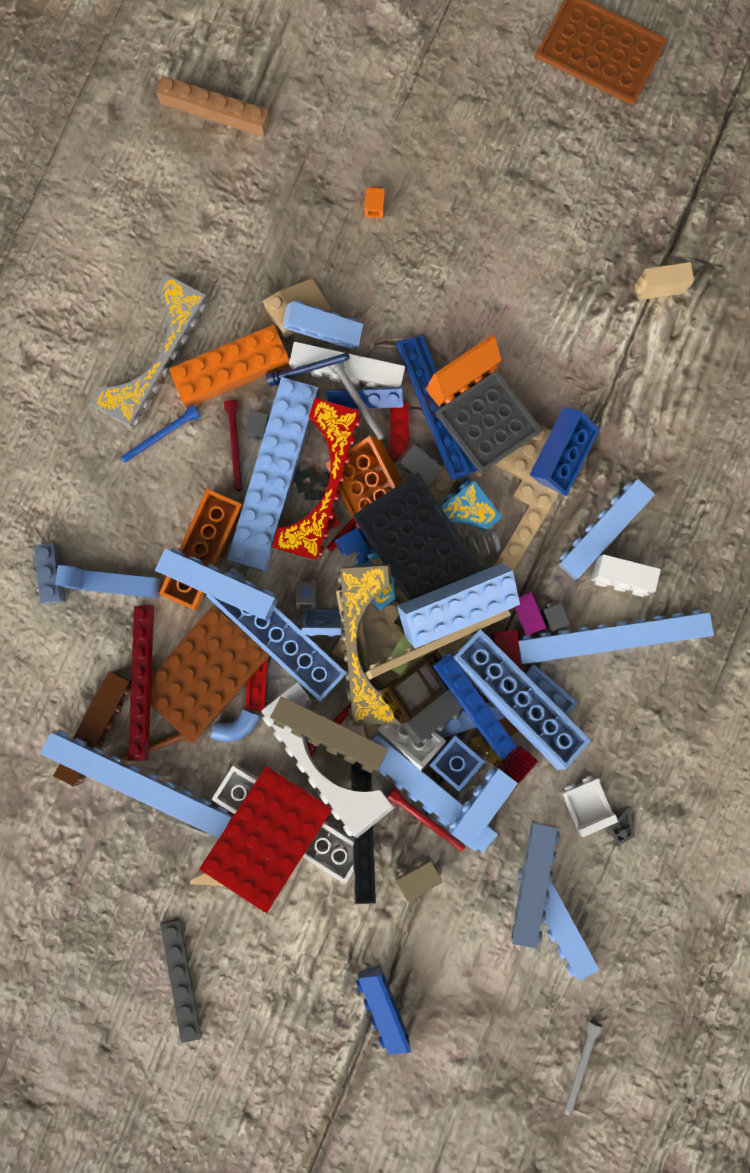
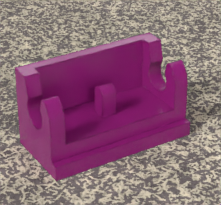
M533 592L519 597L520 605L515 606L526 636L547 628Z

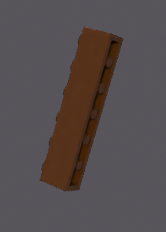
M108 671L73 737L74 740L79 738L86 741V745L94 748V746L102 748L106 740L104 738L106 732H110L114 726L115 721L113 719L115 715L121 712L125 696L128 697L131 693V680L114 671ZM62 764L58 765L53 775L73 787L82 784L87 777Z

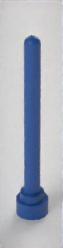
M191 404L186 408L185 414L122 455V462L129 461L188 420H197L201 417L200 413Z

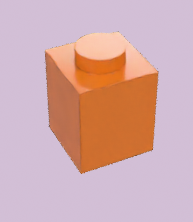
M378 186L366 187L365 217L383 218L385 189H381Z

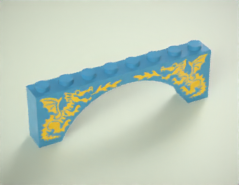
M475 481L472 483L465 482L459 487L460 492L456 495L452 492L444 498L445 503L441 505L442 510L451 523L467 524L483 531L502 518ZM376 551L367 556L369 559L363 564L360 561L355 566L383 564ZM392 576V584L380 591L371 601L378 611L395 600L394 579Z

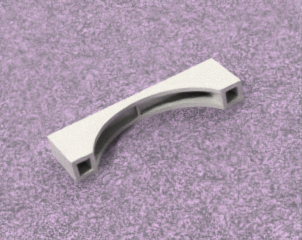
M298 682L281 695L308 710L313 702V699ZM279 696L261 711L264 714L262 719L269 727L272 726L275 729L273 733L280 742L283 741L286 744V752L291 757L295 756L298 761L296 765L301 772L304 773L306 771L309 775V783L314 789L317 787L320 790V798L325 804L329 803L333 808L331 812L337 820L341 819L343 821L345 832L349 836L353 835L358 838L395 807L381 790L372 792L347 790L327 779L317 768L310 755L306 736L302 735L299 738L290 733L292 729L288 727L281 729L273 724L274 721L270 716L281 697Z

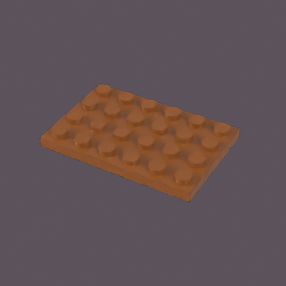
M564 0L539 46L535 58L634 106L668 39L591 1Z
M213 605L153 673L151 706L186 739L194 744L270 655Z

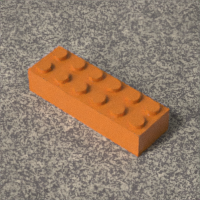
M271 325L171 367L169 371L182 402L187 408L191 404L197 405L266 376V373L269 371H277L289 366V358L275 325Z
M206 489L179 551L186 554L185 558L187 559L192 556L204 562L203 566L205 567L208 564L218 567L239 521L243 505ZM168 576L159 592V595L195 611H198L206 594Z

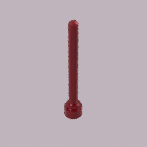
M227 400L223 403L224 410H226L229 417L234 486L236 491H241L242 479L236 421L239 401Z

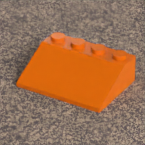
M376 436L367 437L348 449L347 452L351 455L348 465L344 464L342 472L346 473L343 483L338 484V490L351 516L363 509L368 502L372 503L403 482L383 441L378 440ZM329 461V462H327V463H325V464H326V466H327V468H328V470H329V472H330V461ZM356 522V526H357L358 530H361V528L359 527V525H358L357 522Z

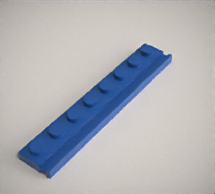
M423 335L398 341L396 346L450 479L454 480L471 473H476L478 471L435 414L437 410L446 404L439 407L426 391V387L434 373L437 372V369Z

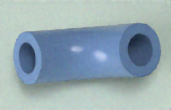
M242 709L239 717L233 722L225 723L217 720L210 738L223 742L241 740L252 732L260 715L253 711Z

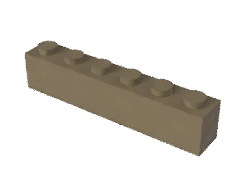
M282 696L270 716L275 726L281 729L288 727L292 729L290 733L299 738L304 735L309 738L308 742L318 747L322 744L327 747L326 751L333 755L340 753L345 756L344 760L352 764L358 762L363 765L362 769L370 773L379 771L388 753L387 748Z

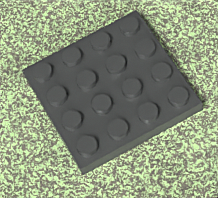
M497 370L435 413L480 474H483L543 431Z

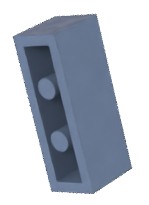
M54 543L34 546L40 603L48 605L66 602L64 587L55 585L57 567L62 565L60 546Z

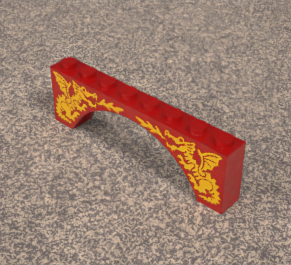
M314 398L309 420L318 428L327 444L330 456L328 486L323 498L309 515L293 525L277 529L272 548L317 560L318 557L322 558L324 546H321L323 538L327 539L330 528L327 527L328 520L332 521L335 509H332L334 501H338L340 491L337 490L338 484L343 483L346 473L342 472L344 464L348 465L351 454L347 452L349 446L354 445L356 435H353L355 427H359L361 417L358 416V410Z

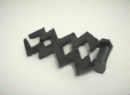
M297 465L293 482L296 483L298 493L305 492V500H321L323 496H320V491L318 490L311 494L309 483L302 486L301 480L309 477L311 486L320 482L322 488L328 485L329 477L325 472L316 477L313 467L300 472Z

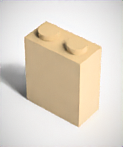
M691 262L645 269L635 283V292L639 294V300L684 294L694 281Z

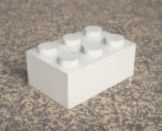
M603 554L595 560L591 581H595L597 586H614L616 591H633V595L644 597V595L648 596L656 591L661 569Z

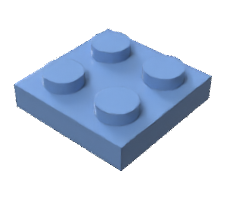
M339 609L304 611L302 635H341L342 622Z

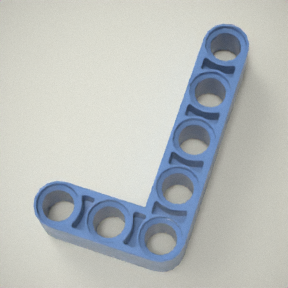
M58 565L55 585L75 590L160 598L159 592L162 579L86 571L72 566Z

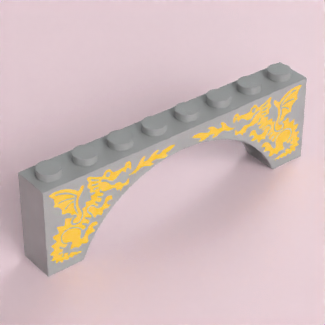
M165 274L157 288L159 295L164 301L168 316L167 337L159 357L144 374L131 382L113 387H99L90 402L94 408L132 429L141 423L143 412L150 407L154 393L159 392L161 381L169 375L171 364L178 359L182 345H186L190 337L189 333L192 328L195 329L197 327L199 316L208 307V300L205 294L168 274Z

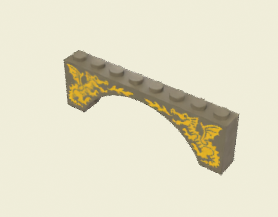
M390 564L342 567L340 569L341 572H338V583L342 584V592L339 593L340 603H343L344 611H341V621L345 623L343 642H346L347 650L344 651L345 662H348L346 680L350 681V689L347 690L348 700H351L352 708H349V718L353 720V726L400 723L394 718L390 707L382 700V695L379 692L382 688L373 678L368 679L366 675L367 669L363 662L359 645L360 626L368 605L380 591L392 584Z

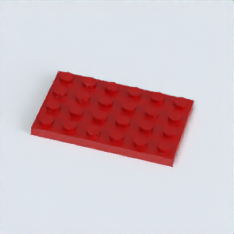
M266 766L199 870L267 914L332 808Z

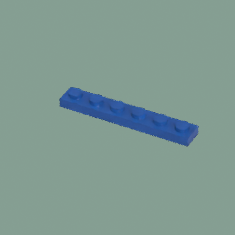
M450 653L445 654L433 665L434 669L498 757L504 759L516 747L515 743Z

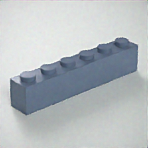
M531 821L510 938L511 942L515 945L537 949V944L541 943L542 931H540L541 923L545 922L546 911H543L544 904L548 903L549 900L547 887L548 883L552 882L553 871H550L551 864L555 863L556 860L554 847L560 838V832L557 831L558 828L555 825Z

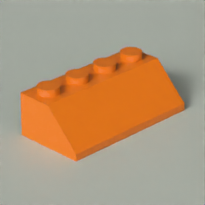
M492 334L434 373L426 387V391L439 407L443 404H448L459 393H464L470 389L471 385H476L485 379L484 376L490 375L499 369L498 365L502 360L495 336Z

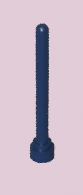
M343 353L283 372L269 371L266 373V381L270 387L279 385L281 377L290 378L348 361L350 355Z

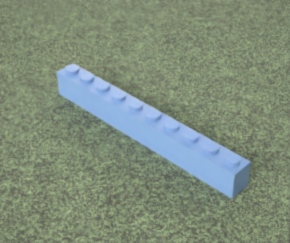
M703 610L692 611L690 616H684V613L672 614L673 618L665 619V615L653 617L654 621L646 622V618L634 620L635 624L630 625L627 624V621L615 623L616 627H608V624L597 625L596 630H589V627L577 628L578 632L570 633V630L558 631L559 635L551 636V632L540 634V638L533 639L532 635L523 636L521 641H518L521 664L714 636L710 613L703 614Z
M63 730L52 731L40 753L49 759L217 838L221 836L231 818V814L228 813L229 810L220 805L218 807L211 805L212 802L204 797L200 799L194 797V793L187 789L182 791L175 788L176 784L168 780L163 782L154 773L148 772L146 774L140 771L141 768L131 763L127 765L118 756L112 755L110 757L104 754L105 751L99 747L94 746V748H91L82 739L76 738L74 740L68 737L69 734Z

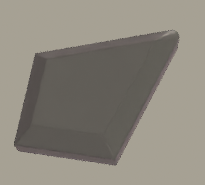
M629 807L618 816L617 823L608 827L618 846L635 837Z

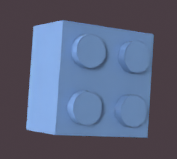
M453 735L429 762V766L460 792L485 761Z

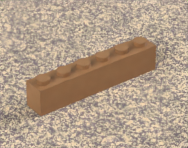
M163 75L156 91L160 104L265 137L270 123L268 109Z

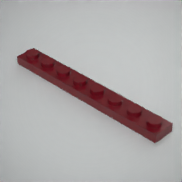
M153 605L134 606L128 761H149L154 628Z

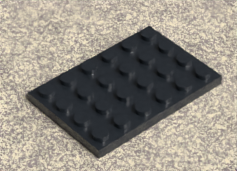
M419 472L352 515L383 564H390L391 576L408 601L482 571Z

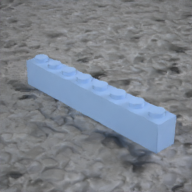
M377 733L372 736L371 741L388 749V753L378 772L385 777L389 775L393 778L392 783L400 790L404 787L409 792L407 795L415 802L417 800L421 801L424 804L422 808L429 814L434 812L438 815L437 820L445 827L448 824L450 825L455 817H459L462 813V803L422 770L420 771ZM487 825L471 848L474 851L479 849L481 852H484L498 834Z

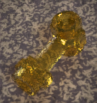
M473 736L468 743L470 749L473 751L478 749L488 756L486 760L494 766L501 762L502 759L498 757L495 751L481 742V737Z

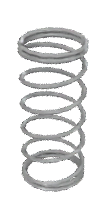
M494 528L488 531L487 541L484 534L481 531H479L477 537V544L473 535L469 533L466 546L468 547L469 552V537L471 535L478 556H480L479 535L481 533L484 538L488 554H490V531L492 534L494 549L497 553L500 552V542L497 530Z

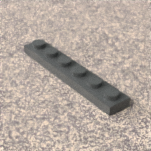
M181 919L160 924L181 1043L200 1040L202 1035Z

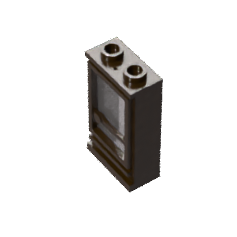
M438 650L427 653L379 690L382 700L390 707L394 718L401 724L411 721L413 717L449 689L433 667L442 658Z

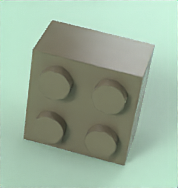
M421 855L414 860V864L410 866L405 864L397 869L398 872L395 874L396 882L407 902L443 883L430 855L426 857Z

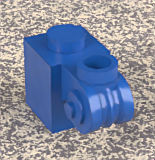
M358 528L352 529L334 540L343 557L353 552L357 554L355 558L356 564L360 561L364 564L369 560L367 556L374 552L371 547L367 548L365 543L366 537Z

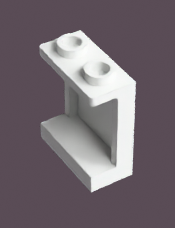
M593 775L584 777L582 782L577 785L575 783L564 786L565 790L560 791L581 837H585L618 822L599 783L601 782L600 779L596 776L593 777Z

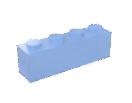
M294 300L286 306L282 328L349 349L359 346L363 324L357 322V319L340 317L339 313H328L322 311L323 309L317 306L309 307L304 302Z
M496 767L486 773L484 783L475 788L473 798L470 802H465L461 808L462 813L458 818L455 817L449 825V832L470 848L518 784Z

